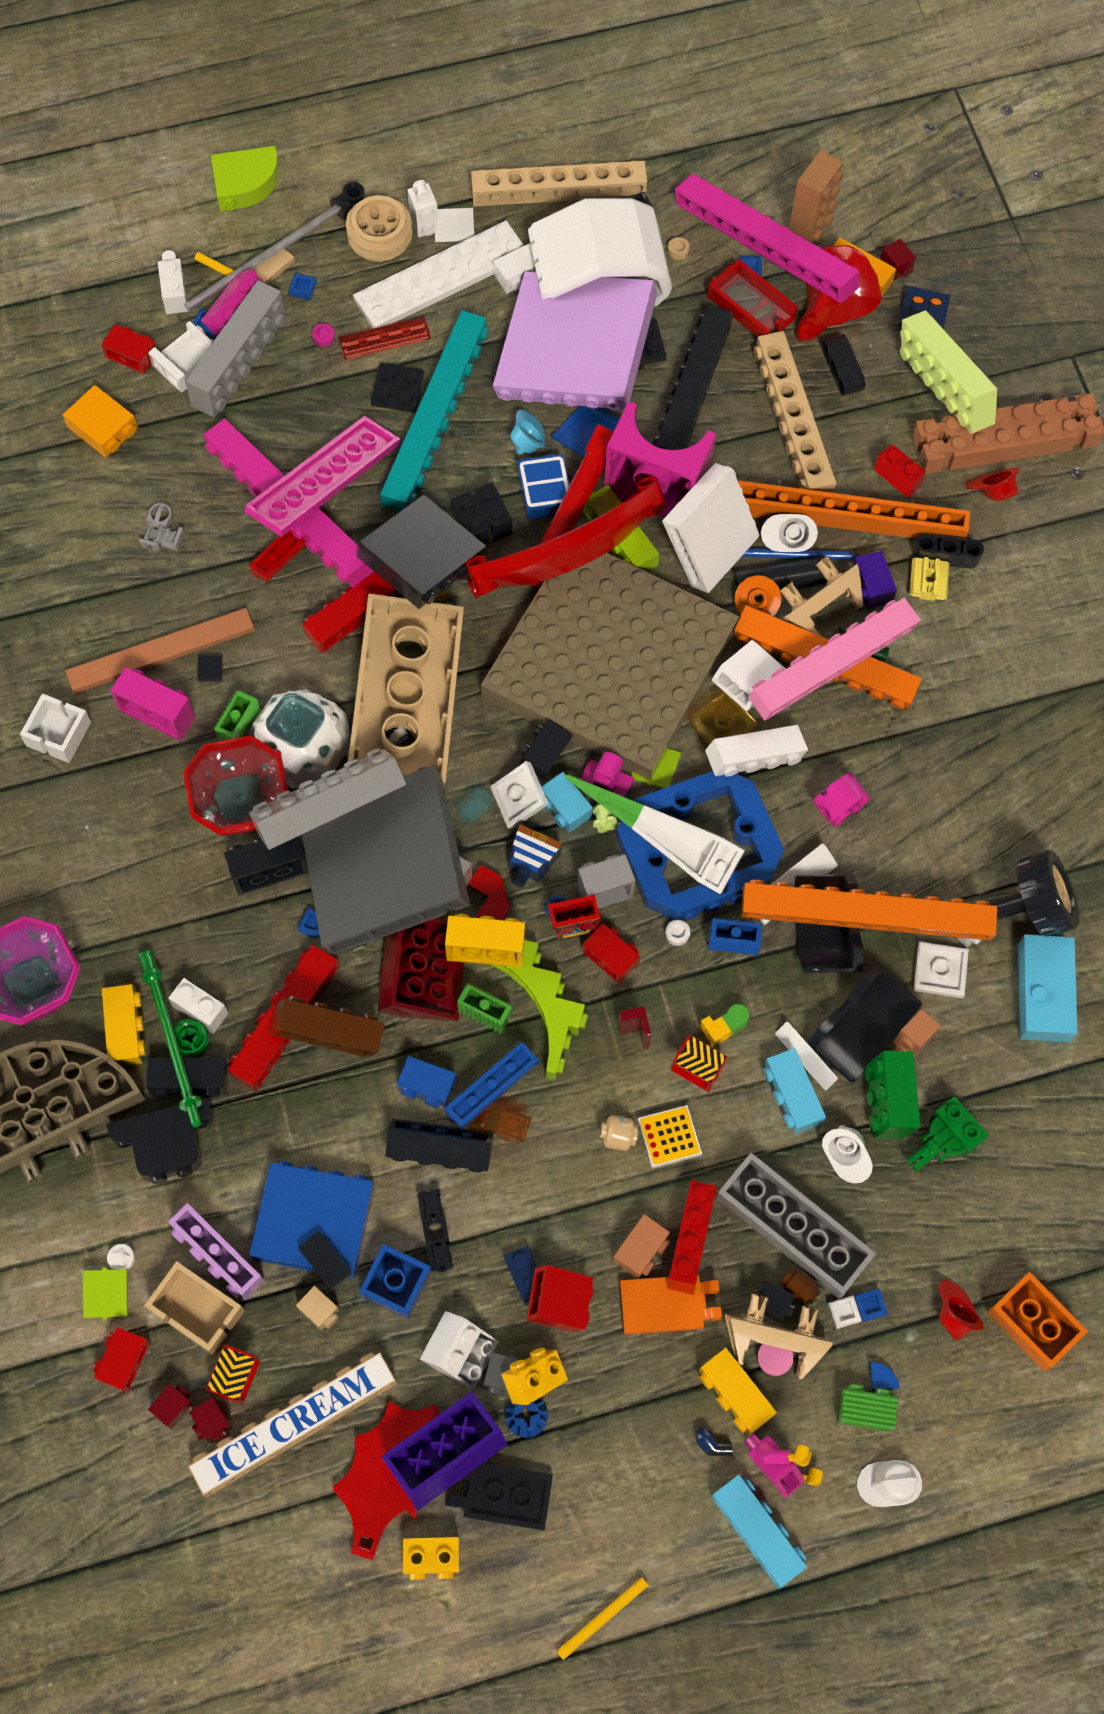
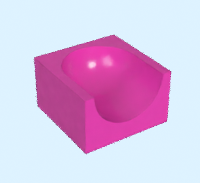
M628 401L607 445L604 487L609 485L618 499L624 503L639 493L637 483L640 480L650 476L657 477L666 510L658 514V516L665 518L711 468L716 433L707 431L698 443L685 449L666 450L658 448L647 442L637 430V404Z

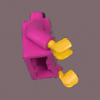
M753 1433L745 1441V1445L751 1450L748 1455L755 1466L784 1499L804 1482L811 1486H819L823 1478L821 1470L810 1467L808 1474L804 1475L796 1466L797 1464L804 1467L809 1464L812 1452H809L807 1446L798 1445L795 1454H793L790 1450H782L769 1436L762 1439L757 1433Z

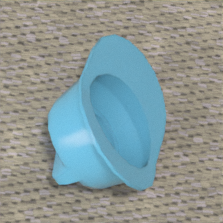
M522 409L518 410L516 424L510 434L517 454L520 455L524 452L530 454L540 447L544 448L545 433L541 423L530 412Z

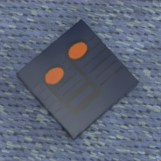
M907 286L898 327L902 328L903 319L926 310L944 330L950 295Z

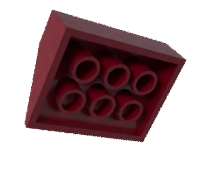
M435 918L385 936L378 1012L398 1017L459 1021L457 1001L462 991L464 962L447 961L445 941L448 920Z

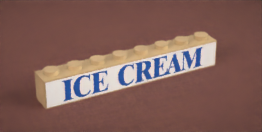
M374 1352L367 1354L359 1360L361 1364L353 1369L348 1366L336 1373L337 1378L328 1383L327 1380L318 1383L312 1388L314 1392L305 1397L303 1394L296 1396L288 1402L290 1406L282 1411L277 1408L264 1416L266 1420L260 1424L251 1423L241 1429L242 1434L233 1440L231 1437L220 1441L217 1444L218 1448L208 1454L207 1451H204L192 1459L194 1463L188 1467L203 1496L209 1497L397 1385L381 1353L376 1355Z

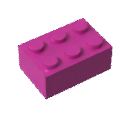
M125 667L110 690L120 712L179 741L182 740L195 719L187 694L181 690L174 691L168 688L164 682L158 679L153 681L147 678L138 669L133 671Z

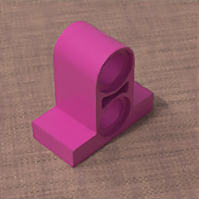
M604 752L599 762L590 759L581 777L583 781L625 798L634 783V777L622 773L623 760L611 752Z

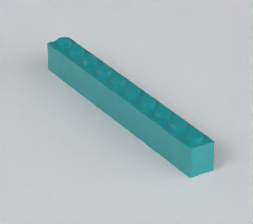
M461 310L381 491L382 507L401 512L417 500L418 494L416 493L419 488L424 486L426 470L431 469L433 465V454L435 450L438 451L440 449L443 431L447 432L449 428V417L451 413L454 414L458 406L457 399L465 391L466 378L472 375L474 369L473 362L480 357L482 341H486L490 329L487 328V318Z

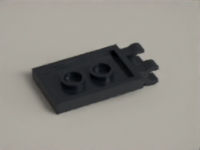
M483 1463L461 1479L465 1480L462 1496L448 1494L445 1506L464 1509V1518L545 1531L553 1474Z

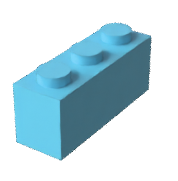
M793 1048L767 1058L763 1073L767 1082H772L775 1089L773 1096L778 1106L782 1105L785 1111L783 1118L788 1129L792 1128L794 1134H798L823 1124L826 1116L796 1049Z

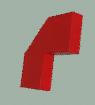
M480 865L468 883V887L486 897L487 900L475 917L480 919L481 916H490L495 918V920L504 921L510 912L502 876Z

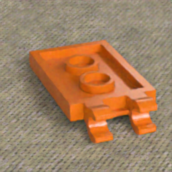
M698 1275L694 1295L668 1289L669 1277L620 1280L624 1335L703 1330V1321L721 1320V1307L706 1309L705 1294H719V1280L700 1282Z

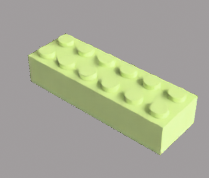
M926 310L903 319L902 330L900 331L902 339L900 354L902 359L912 366L913 371L919 374L925 385L934 391L937 399L946 405L948 411L953 413L959 420L960 425L965 427L971 434L994 425L997 403V388Z

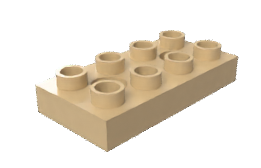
M375 594L368 595L348 762L354 759L362 760L372 750L385 749L396 759L402 775L411 774L422 767L433 766L441 774L443 785L445 786L464 607L432 602L418 609L404 598ZM402 641H414L420 644L425 654L419 658H406L397 651L396 646ZM402 727L408 729L416 741L410 746L398 747L391 744L385 734L392 728Z

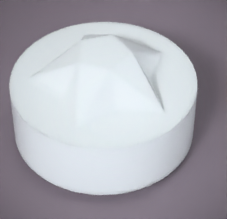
M118 1244L108 1252L107 1261L112 1269L129 1270L134 1265L135 1254L129 1246Z

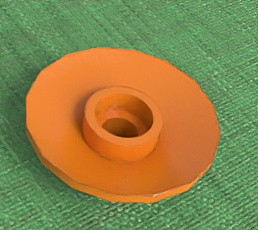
M755 575L746 578L740 583L735 593V604L740 614H742L745 605L774 616L781 606L782 596L779 587L772 579L766 576ZM756 594H761L763 596L762 602H757L755 600Z

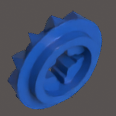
M538 1398L529 1405H526L529 1412H538V1414L530 1417V1427H527V1423H525L523 1418L514 1417L523 1413L524 1406L512 1404V1401H510L505 1410V1421L512 1433L519 1437L530 1438L538 1435L545 1428L548 1420V1410L543 1400Z

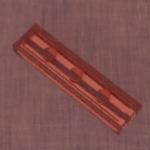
M425 316L338 337L344 360L431 339Z

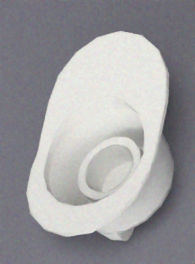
M801 514L774 515L765 521L761 530L762 541L766 547L777 552L806 551L813 546L818 534L814 521L808 516Z
M841 1125L838 1129H832L825 1134L822 1147L838 1176L850 1183H862L867 1180L872 1173L873 1164L865 1148L863 1136L857 1130L845 1125Z
M907 1461L875 1462L861 1470L857 1478V1489L862 1499L875 1507L906 1505L919 1497L922 1490V1479L915 1466Z

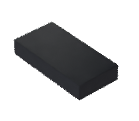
M319 1231L298 1247L299 1251L330 1290L334 1289L352 1274Z

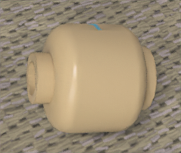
M612 1115L608 1117L606 1123H601L599 1138H603V1144L606 1148L627 1151L636 1144L638 1126L634 1125L631 1118Z

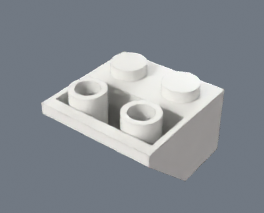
M445 1311L420 1360L474 1390L490 1359L491 1352H494L499 1341L467 1319Z

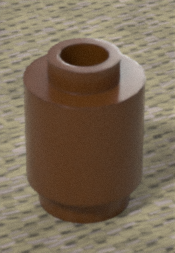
M794 1266L780 1282L785 1286L784 1289L795 1295L794 1298L803 1305L807 1301L812 1304L821 1293L817 1289L820 1284L801 1268L798 1270Z

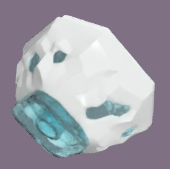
M303 689L298 691L289 690L286 693L273 695L264 709L255 718L246 736H253L281 753L286 784L296 789L302 783L310 780L315 782L321 779L322 774L337 768L346 755V751L350 748L351 731L347 714L340 707L319 694ZM265 763L266 769L270 770V765Z

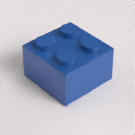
M382 1244L359 1290V1294L362 1298L409 1320L432 1273L431 1266Z

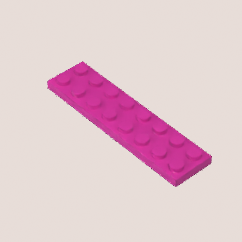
M363 416L245 505V513L282 537L398 447L400 438L368 417Z

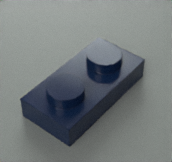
M528 1245L503 1256L524 1306L529 1304L534 1270L537 1268Z

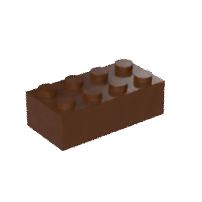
M294 996L283 999L275 1006L270 1035L366 1058L377 1054L379 1051L385 1023L379 1022L376 1016L363 1014V1017L353 1015V1011L338 1008V1011L328 1009L329 1005L319 1002L309 1005L303 1003L304 999Z

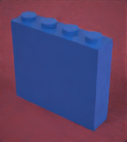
M278 1161V1164L270 1163L249 1254L251 1259L316 1272L299 1251L298 1247L319 1231L352 1274L347 1278L355 1279L375 1188L373 1181H369L370 1178L363 1175H354V1178L346 1177L343 1172L329 1170V1173L318 1172L319 1169L313 1166L305 1165L303 1169L293 1167L292 1163L286 1161Z

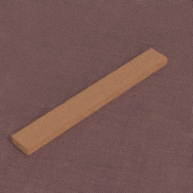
M247 608L65 671L72 691L76 694L118 679L125 667L133 671L134 669L142 671L254 632L255 629Z

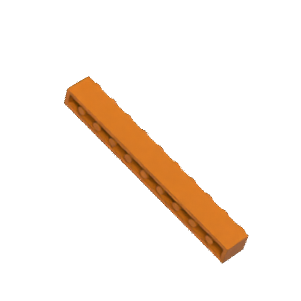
M738 481L739 486L743 490L746 503L749 505L750 513L755 518L769 519L779 514H801L811 518L816 526L914 539L925 533L966 538L969 531L970 511Z
M750 880L743 887L741 917L991 941L996 936L997 906H991L990 902L976 901L975 904L965 903L963 899H950V902L940 901L939 897L934 896L916 899L911 894H901L900 897L890 896L888 892H875L873 895L865 894L864 890L859 889L841 892L836 887H825L824 890L815 889L813 885H800L798 888L790 887V884L784 882L766 885L761 880Z

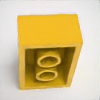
M466 914L448 916L445 941L447 961L522 967L525 945L524 922L514 918H508L505 921L495 920V918L490 916H481L480 919L470 918Z

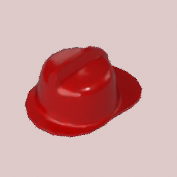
M1015 467L997 473L978 476L967 481L965 487L973 490L981 489L987 498L994 501H1002L1018 494L1015 476L1020 470Z
M943 1280L938 1288L943 1300V1306L939 1313L941 1324L946 1328L951 1337L957 1341L968 1335L972 1330L981 1331L984 1328L983 1322L968 1295L954 1282Z

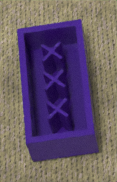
M471 1391L381 1457L392 1476L418 1511L506 1447L507 1442L500 1428Z

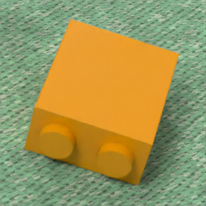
M96 385L62 414L66 426L105 458L110 453L115 452L125 439L131 437L138 428L134 415Z

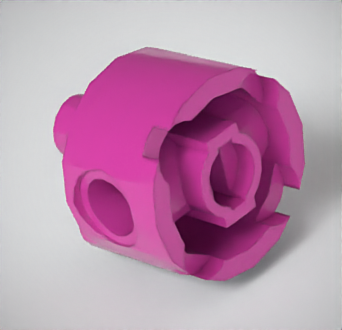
M849 772L828 786L824 791L825 794L822 795L820 793L812 802L828 823L832 824L835 828L844 822L851 813L855 814L865 806L864 804L871 800V798L854 774Z

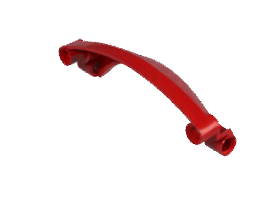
M650 476L640 480L637 483L639 493L598 518L561 536L495 560L487 561L484 555L468 560L466 566L471 578L467 582L473 596L477 599L497 589L523 586L551 579L582 567L606 554L630 536L645 520L666 510L665 499L657 477Z

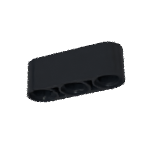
M841 334L822 339V351L840 394L845 396L865 390V378L847 336Z
M925 533L917 538L913 557L923 559L928 557L931 560L938 558L940 561H948L951 567L971 569L979 564L984 552V546L976 539Z

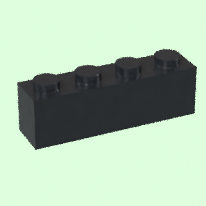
M392 1118L388 1127L385 1157L399 1162L410 1160L417 1161L421 1165L437 1164L443 1165V1167L448 1169L465 1168L475 1173L488 1172L494 1133Z

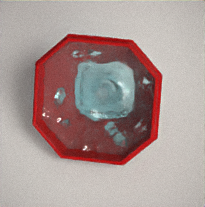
M253 736L204 744L183 771L191 818L220 836H233L255 831L256 828L249 815V812L253 811V807L262 802H267L268 804L276 800L277 795L288 791L281 753Z

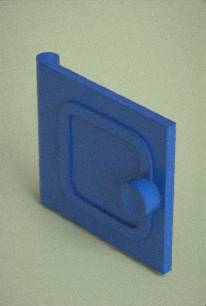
M580 406L551 437L584 458L586 447L597 425L599 424L614 431L620 419L600 407L589 408L587 406Z

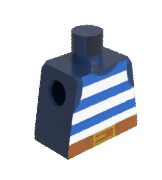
M520 824L508 859V868L515 871L511 882L521 888H524L528 878L540 882L561 855L562 843Z

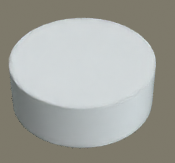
M673 920L666 927L665 937L672 945H684L689 940L690 927L685 921Z

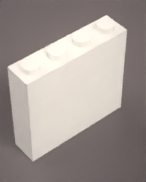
M715 463L662 520L691 587L707 593L715 587L760 536L756 523L750 513L749 505L744 498L743 490L737 481L736 473L729 466Z

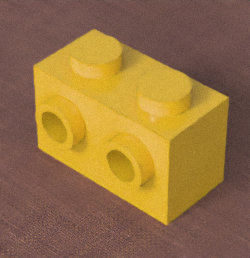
M544 1347L530 1352V1357L525 1360L513 1362L510 1364V1369L501 1374L512 1404L529 1405L568 1380L557 1350H545Z
M459 1537L403 1539V1574L409 1575V1580H426V1574H437V1579H454V1573H460Z

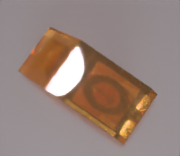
M491 1104L471 1121L467 1128L492 1132L504 1141L524 1142L531 1118L527 1115Z

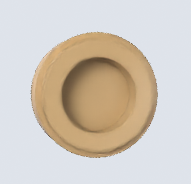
M682 237L671 239L667 248L668 255L675 260L685 259L689 254V242Z

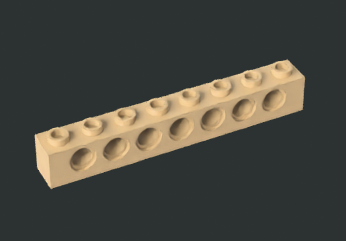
M645 161L471 171L473 206L573 201L590 198H623L647 192Z
M781 331L758 336L757 345L754 346V355L756 360L760 361L762 378H766L767 394L769 397H772L774 415L778 416L780 420V433L785 435L787 440L785 443L788 454L792 455L793 471L795 474L798 473L800 479L799 488L834 493L836 481L785 333Z

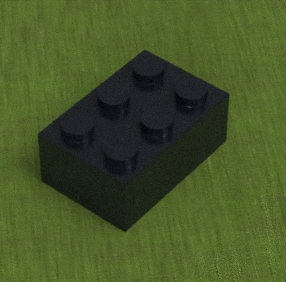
M298 836L268 850L261 838H258L251 844L245 846L236 845L231 847L229 851L224 852L238 896L308 874L305 855Z

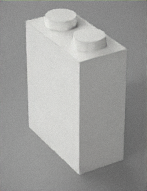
M751 640L719 667L712 681L744 710L748 711L754 706L748 698L753 691L752 686L762 679L765 682L771 679V675L783 666L755 641Z

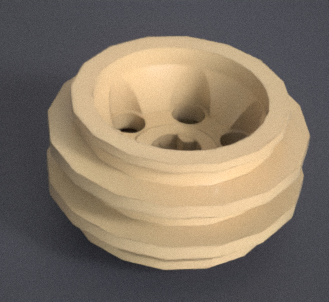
M381 195L367 197L355 204L349 211L345 224L349 245L355 253L367 260L378 262L391 260L402 254L410 245L413 234L410 213L405 206L393 198Z

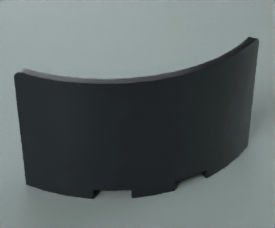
M854 874L797 875L794 882V887L798 888L800 885H813L815 889L824 890L825 887H836L841 892H850L852 889H858V882ZM795 922L798 954L803 973L863 972L864 947L860 928Z
M878 964L863 976L846 997L847 1000L843 1005L836 1009L816 1029L807 1042L820 1057L851 1083H854L865 1072L867 1064L888 1047L922 1006V1002Z

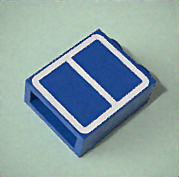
M549 454L545 457H528L519 460L518 477L527 520L555 516L570 486L563 454Z

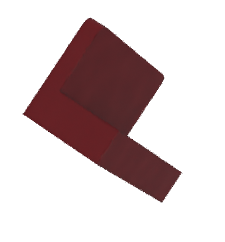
M645 1006L619 1011L617 1025L619 1035L639 1031L643 1049H649L651 1031Z

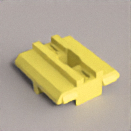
M928 557L912 559L909 595L923 600H947L950 563L948 561H940L938 558L936 560L928 559ZM926 577L934 578V583L927 582Z

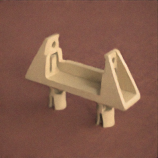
M825 557L816 564V567L819 568L827 579V585L809 599L802 598L793 582L781 589L780 592L792 607L791 612L781 620L821 636L810 617L812 614H816L841 594L851 601L855 610L863 606L857 564L844 573H839L829 557Z
M751 1294L747 1317L740 1318L725 1314L734 1357L740 1365H743L745 1352L748 1350L751 1339L757 1343L798 1352V1365L794 1376L798 1379H803L833 1345L826 1338L817 1337L813 1334L819 1310L811 1308L809 1313V1308L802 1306L798 1328L794 1329V1331L764 1324L765 1322L762 1320L768 1297L762 1295L759 1300L758 1295Z

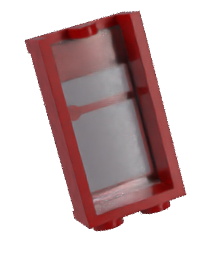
M740 259L734 264H729L720 276L714 277L708 284L707 299L714 301L723 310L733 312V318L757 338L758 336L783 331L796 318L798 307Z

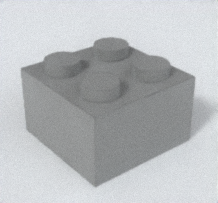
M626 854L621 856L611 855L603 862L596 864L595 862H589L584 864L581 869H578L577 888L580 896L595 895L598 909L633 898L636 881Z

